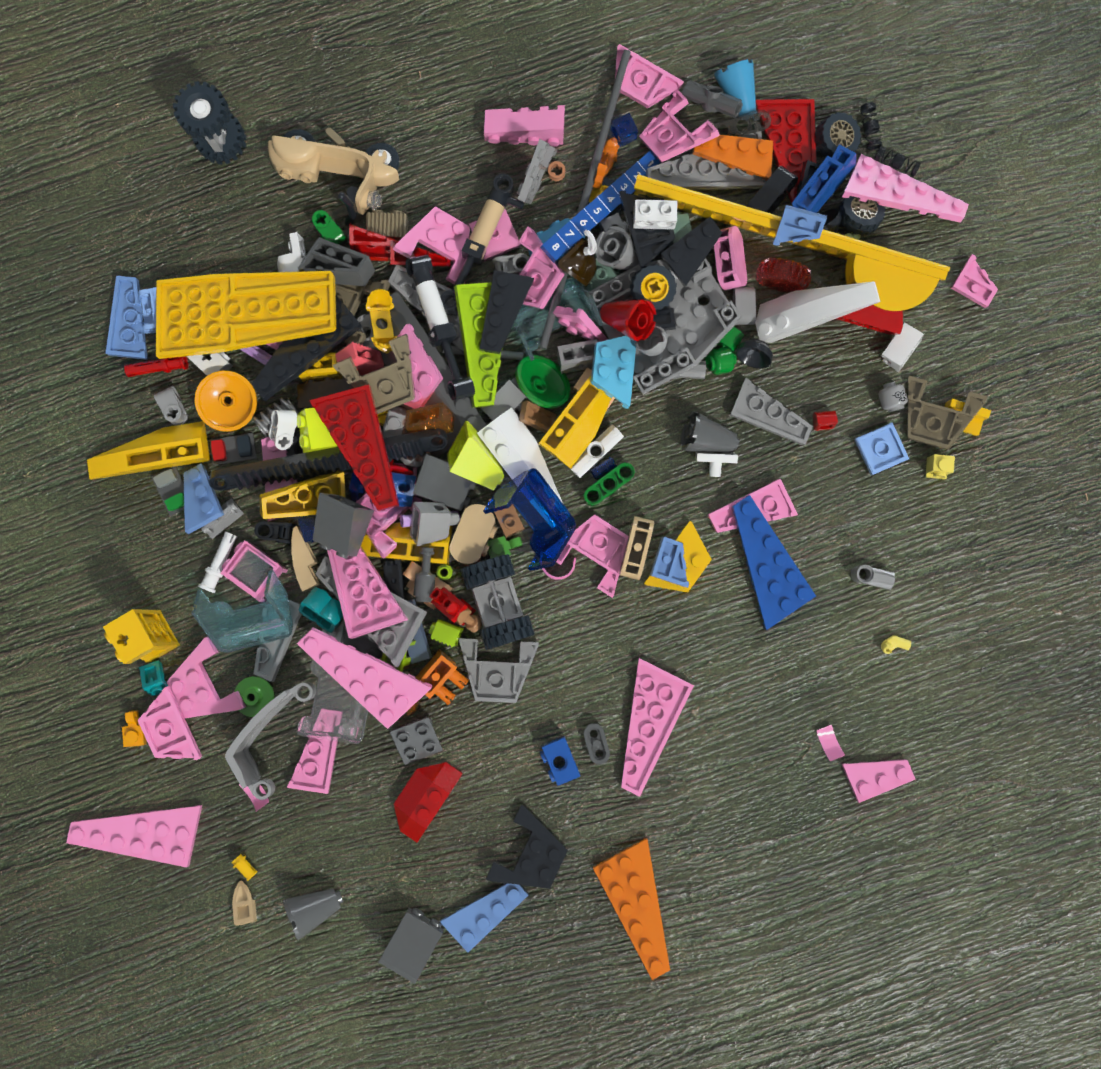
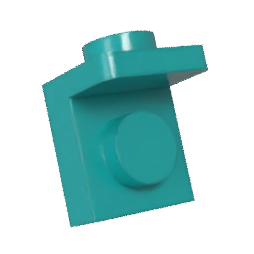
M158 660L139 667L142 689L151 696L160 695L162 690L168 686L164 679L162 663Z

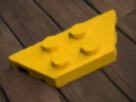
M691 521L687 523L675 540L683 543V557L686 561L687 569L685 571L689 587L685 588L649 576L644 584L646 586L689 592L712 559Z

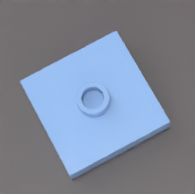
M893 423L854 439L871 476L909 459Z

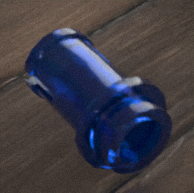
M609 457L598 466L594 465L590 472L598 480L616 468L617 465L613 464L615 461Z

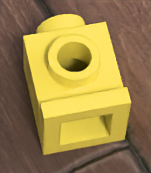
M934 454L927 457L925 477L947 479L948 474L954 473L955 456Z

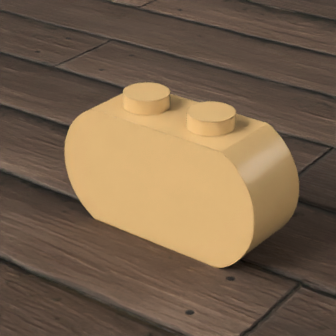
M480 504L470 505L465 508L449 546L451 555L459 563L472 565L479 562L482 556L486 557L490 548L487 545L489 538H494L498 528L495 527V517L489 508Z
M634 516L619 575L640 580L653 532L654 521Z

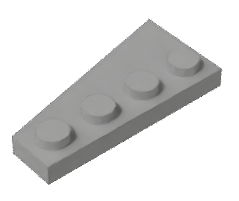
M744 379L730 416L805 446L813 426L793 411H789L782 403L767 395L764 390L756 387L749 379Z

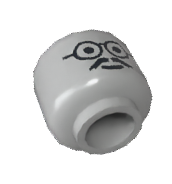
M895 381L884 384V389L878 392L882 409L893 412L905 408L904 405L908 402L904 386L901 384L896 385Z

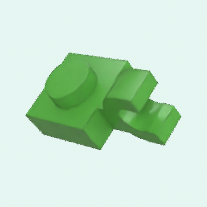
M502 536L488 541L490 558L506 554L511 555L510 549L523 545L521 537L507 541L506 537Z

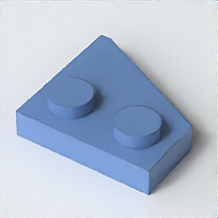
M786 205L773 245H780L781 242L787 241L795 243L801 242L804 239H819L827 216Z
M662 537L650 576L688 588L689 581H687L685 571L687 568L683 557V543Z

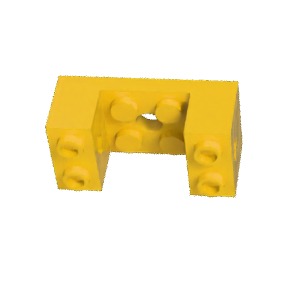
M132 609L103 626L105 638L110 644H113L116 650L115 656L123 664H131L138 659L152 662L180 646L161 610Z

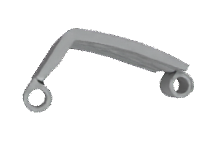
M310 682L300 683L282 692L270 701L243 728L225 754L226 761L241 787L244 789L248 786L251 793L259 800L267 799L274 794L275 783L267 778L260 780L259 769L249 752V748L264 727L293 697H296L301 702L315 697L316 687ZM303 686L308 687L310 691L307 698L301 695V688ZM261 784H264V785L267 786V788H268V793H267V794L261 793V791H260V785H261Z

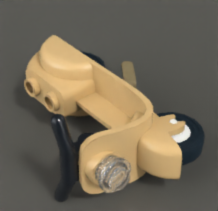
M331 128L326 129V134L337 145L317 143L310 133L301 129L289 131L283 137L272 136V140L268 141L269 158L276 172L286 180L296 179L305 183L317 182L320 171L356 176L364 179L359 189L351 186L347 189V195L344 192H339L337 195L339 200L347 207L346 226L353 224L357 212L363 215L369 208L376 211L377 207H381L382 195H379L377 186H389L399 181L397 171L399 168V155L396 149L389 144L377 143L371 145L366 152L348 146L346 147L344 140Z

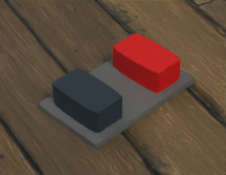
M253 433L209 440L213 466L257 459Z

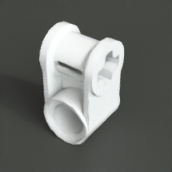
M273 410L271 414L268 435L279 450H286L293 443V436L297 426V413L295 410Z

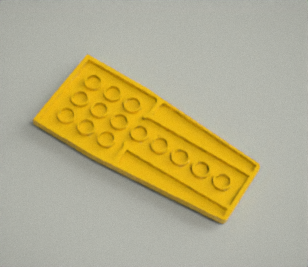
M331 271L210 274L157 280L156 357L159 359L221 353L325 334L336 330L335 276Z

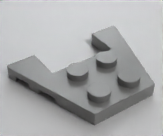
M541 139L538 141L532 161L525 172L524 183L520 184L517 191L519 195L518 200L528 204L532 203L542 183L541 179L544 172L548 171L552 156L555 157L558 151Z
M459 638L475 701L516 703L539 642L520 641L519 663L477 661L478 639Z

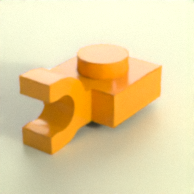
M138 710L125 712V720L128 725L122 726L123 747L146 745V738L138 723Z

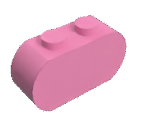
M737 226L720 229L722 234L714 245L718 281L723 290L745 286L747 284V271L741 232Z

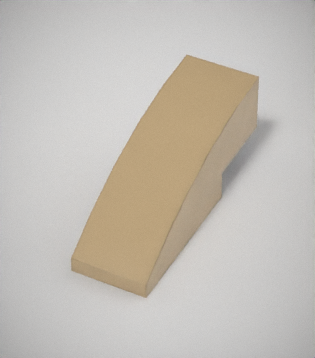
M295 526L292 531L291 540L293 567L302 592H307L321 585L312 569V566L318 564V561L301 527Z

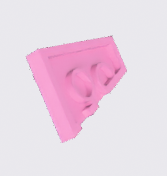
M906 759L841 764L858 803L915 780L909 762Z

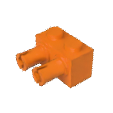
M440 649L415 677V679L423 683L427 682L432 685V688L425 694L428 698L435 694L447 705L451 703L450 699L454 700L456 695L448 690L443 683L449 679L459 689H463L465 687L463 683L467 685L469 681L468 678L456 670L455 661Z

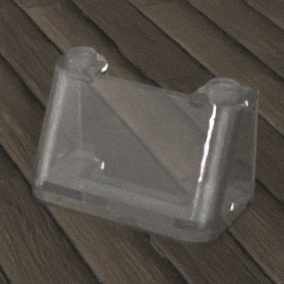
M313 659L310 668L313 674L318 677L316 695L311 716L302 717L298 723L297 734L309 738L359 744L363 739L368 710Z

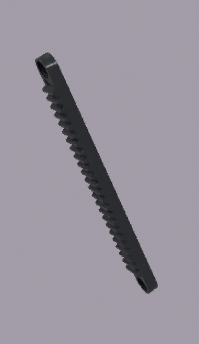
M439 428L383 438L389 462L392 459L399 461L401 457L407 459L408 456L415 458L417 454L423 456L424 453L438 451L447 446V433ZM434 437L442 438V440L439 442L433 441L432 439ZM333 447L217 469L211 472L209 485L218 491L234 488L242 490L245 486L249 489L251 485H254V487H257L259 484L265 486L267 482L271 485L274 481L280 483L285 479L287 482L290 478L296 480L298 476L303 479L306 475L312 477L316 473L319 476L322 472L328 474L332 470L335 473L337 469L344 471L345 468L351 470L352 467L340 449ZM216 478H222V479H224L225 481H224V482H217L215 479H216Z

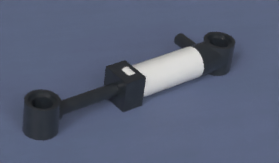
M428 255L409 257L406 259V270L408 276L413 279L412 288L417 290L430 328L428 335L432 347L442 345L453 376V380L448 381L447 384L449 396L453 401L473 397L475 394L474 383L470 377H461L450 345L457 334L453 322L449 323L432 274L431 259Z

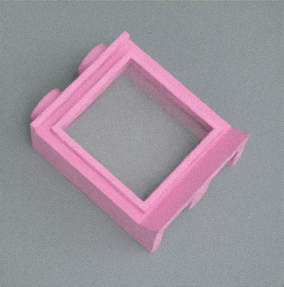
M244 540L243 543L240 542L234 549L235 554L233 557L224 562L222 565L223 570L220 574L246 591L258 602H265L267 600L264 598L270 589L276 587V580L282 572L286 573L288 569L251 542Z

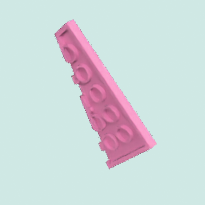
M863 154L860 155L842 195L844 198H849L850 196L859 197V201L863 202L873 200L878 205L905 211L914 209L918 210V214L926 215L927 212L933 213L938 218L960 223L965 217L969 205L960 199H956L943 191H939L924 182H920Z
M314 627L297 643L387 729L432 688L431 684L423 683L415 679L414 676L407 675L386 662L367 653L364 654L355 650V647L347 646Z
M202 805L74 821L70 824L66 843L188 867L190 865Z

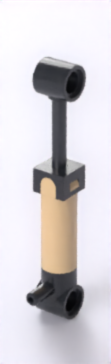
M499 174L494 179L492 190L470 238L466 239L461 250L462 257L466 261L455 285L464 284L473 262L481 265L486 255V248L506 205L509 204L518 209H523L525 203L512 197L514 192L513 179L508 174ZM507 185L508 188L502 190L499 188V186ZM453 287L452 290L445 291L440 296L445 312L450 316L458 313L457 303L453 306L445 305L448 300L456 301Z

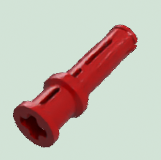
M187 356L163 358L125 365L124 370L129 378L160 371L171 373L172 370L176 369L188 370L189 363Z

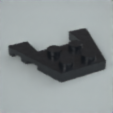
M520 805L513 822L531 830L524 849L513 871L493 861L485 879L493 882L550 889L568 850L525 806Z

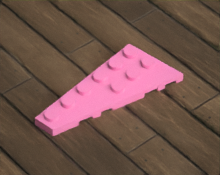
M361 546L357 556H348L347 559L336 555L337 551L333 549L327 550L348 638L353 639L408 620Z
M638 658L621 788L639 797L694 685Z

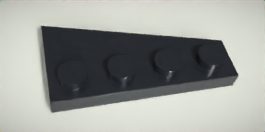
M494 270L480 351L495 354L501 353L522 304L533 284V277Z

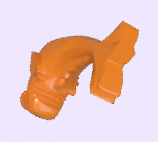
M614 137L605 142L601 160L597 167V175L594 179V188H601L605 176L612 169L614 162H617V152L620 147L618 140Z

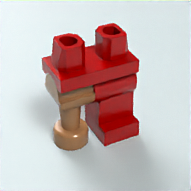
M444 586L442 589L436 587L429 597L433 599L431 603L452 622H457L462 626L465 624V627L471 632L480 630L482 627L481 619L473 615L476 610L462 598L459 600Z

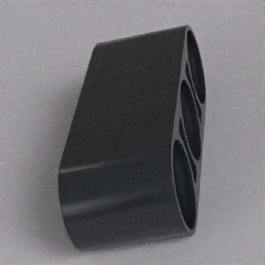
M778 167L751 199L747 207L772 214L795 187L798 177L785 167Z

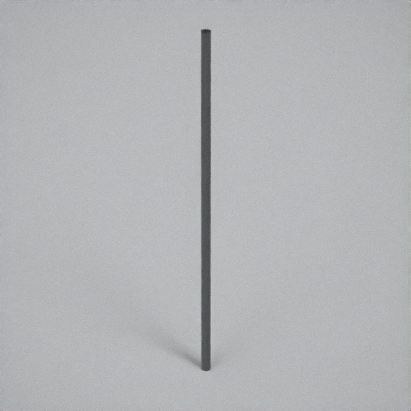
M623 50L577 214L589 202L598 163L601 160L631 52L629 50ZM564 271L565 275L555 289L539 348L543 350L547 349L556 318L553 312L560 304L568 276Z

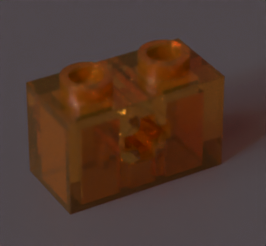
M444 403L406 411L405 429L409 433L434 428L443 429L446 433L454 431V414Z

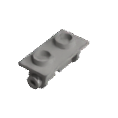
M232 498L221 506L224 513L223 516L201 527L202 531L205 534L207 533L211 539L215 538L244 514Z

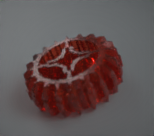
M767 258L759 264L756 279L757 282L768 289L788 293L807 289L811 282V270L806 265H802L794 260Z

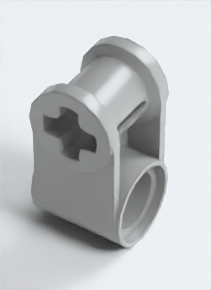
M524 253L493 258L492 263L495 264V270L520 275L523 268H518L517 264L521 261L527 263L529 257Z
M174 386L154 394V398L167 421L175 426L186 424L188 415Z

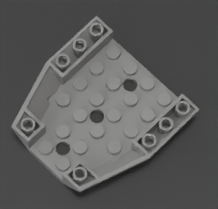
M706 258L686 287L682 285L664 259L652 261L646 265L657 264L664 266L667 270L669 269L675 277L677 287L673 301L663 308H674L676 329L665 331L668 341L664 351L657 356L651 357L641 353L636 347L633 382L643 395L697 366L741 319V315L732 300L730 302L727 300L713 277L712 268ZM639 264L586 293L588 301L609 340L625 335L601 320L600 309L607 302L633 300L630 294V284L632 277L640 270ZM702 297H706L710 300V302L705 306L700 305L698 303L699 299Z

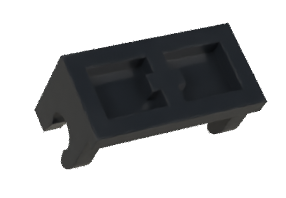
M403 560L383 561L384 583L390 592L406 600Z

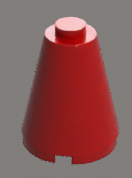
M641 299L607 302L600 309V318L603 322L634 341L647 339L654 330L656 322L653 321V314L656 315V309L650 301Z

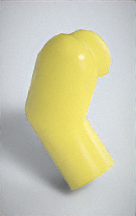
M893 635L882 642L881 649L885 654L892 653V650L897 647L909 650L912 642Z

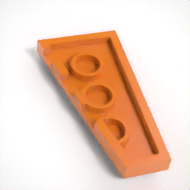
M719 135L694 147L692 151L693 155L715 163H724L729 168L746 171V174L751 176H760L765 181L772 174V140Z

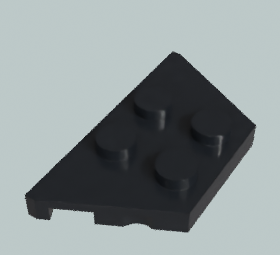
M619 191L639 266L643 268L675 240V234L673 229L633 228L635 200H664V198H651L643 194L633 195L626 193V191Z

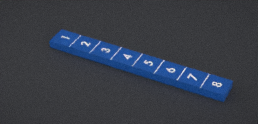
M650 150L540 248L554 263L585 236V230L590 231L621 204L619 191H626V193L632 194L635 191L634 186L638 174L646 176L647 168L661 164L659 159Z

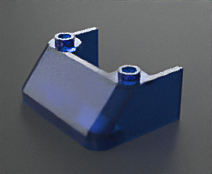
M532 468L524 471L499 488L483 510L485 514L507 509L513 504L534 531L530 538V546L536 553L528 566L529 571L554 566L576 529L573 516L537 469Z

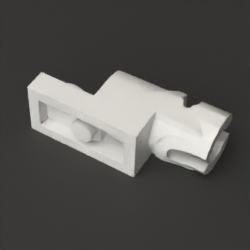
M297 232L289 234L290 241L288 246L291 253L278 257V272H299L298 267L306 257L304 239Z

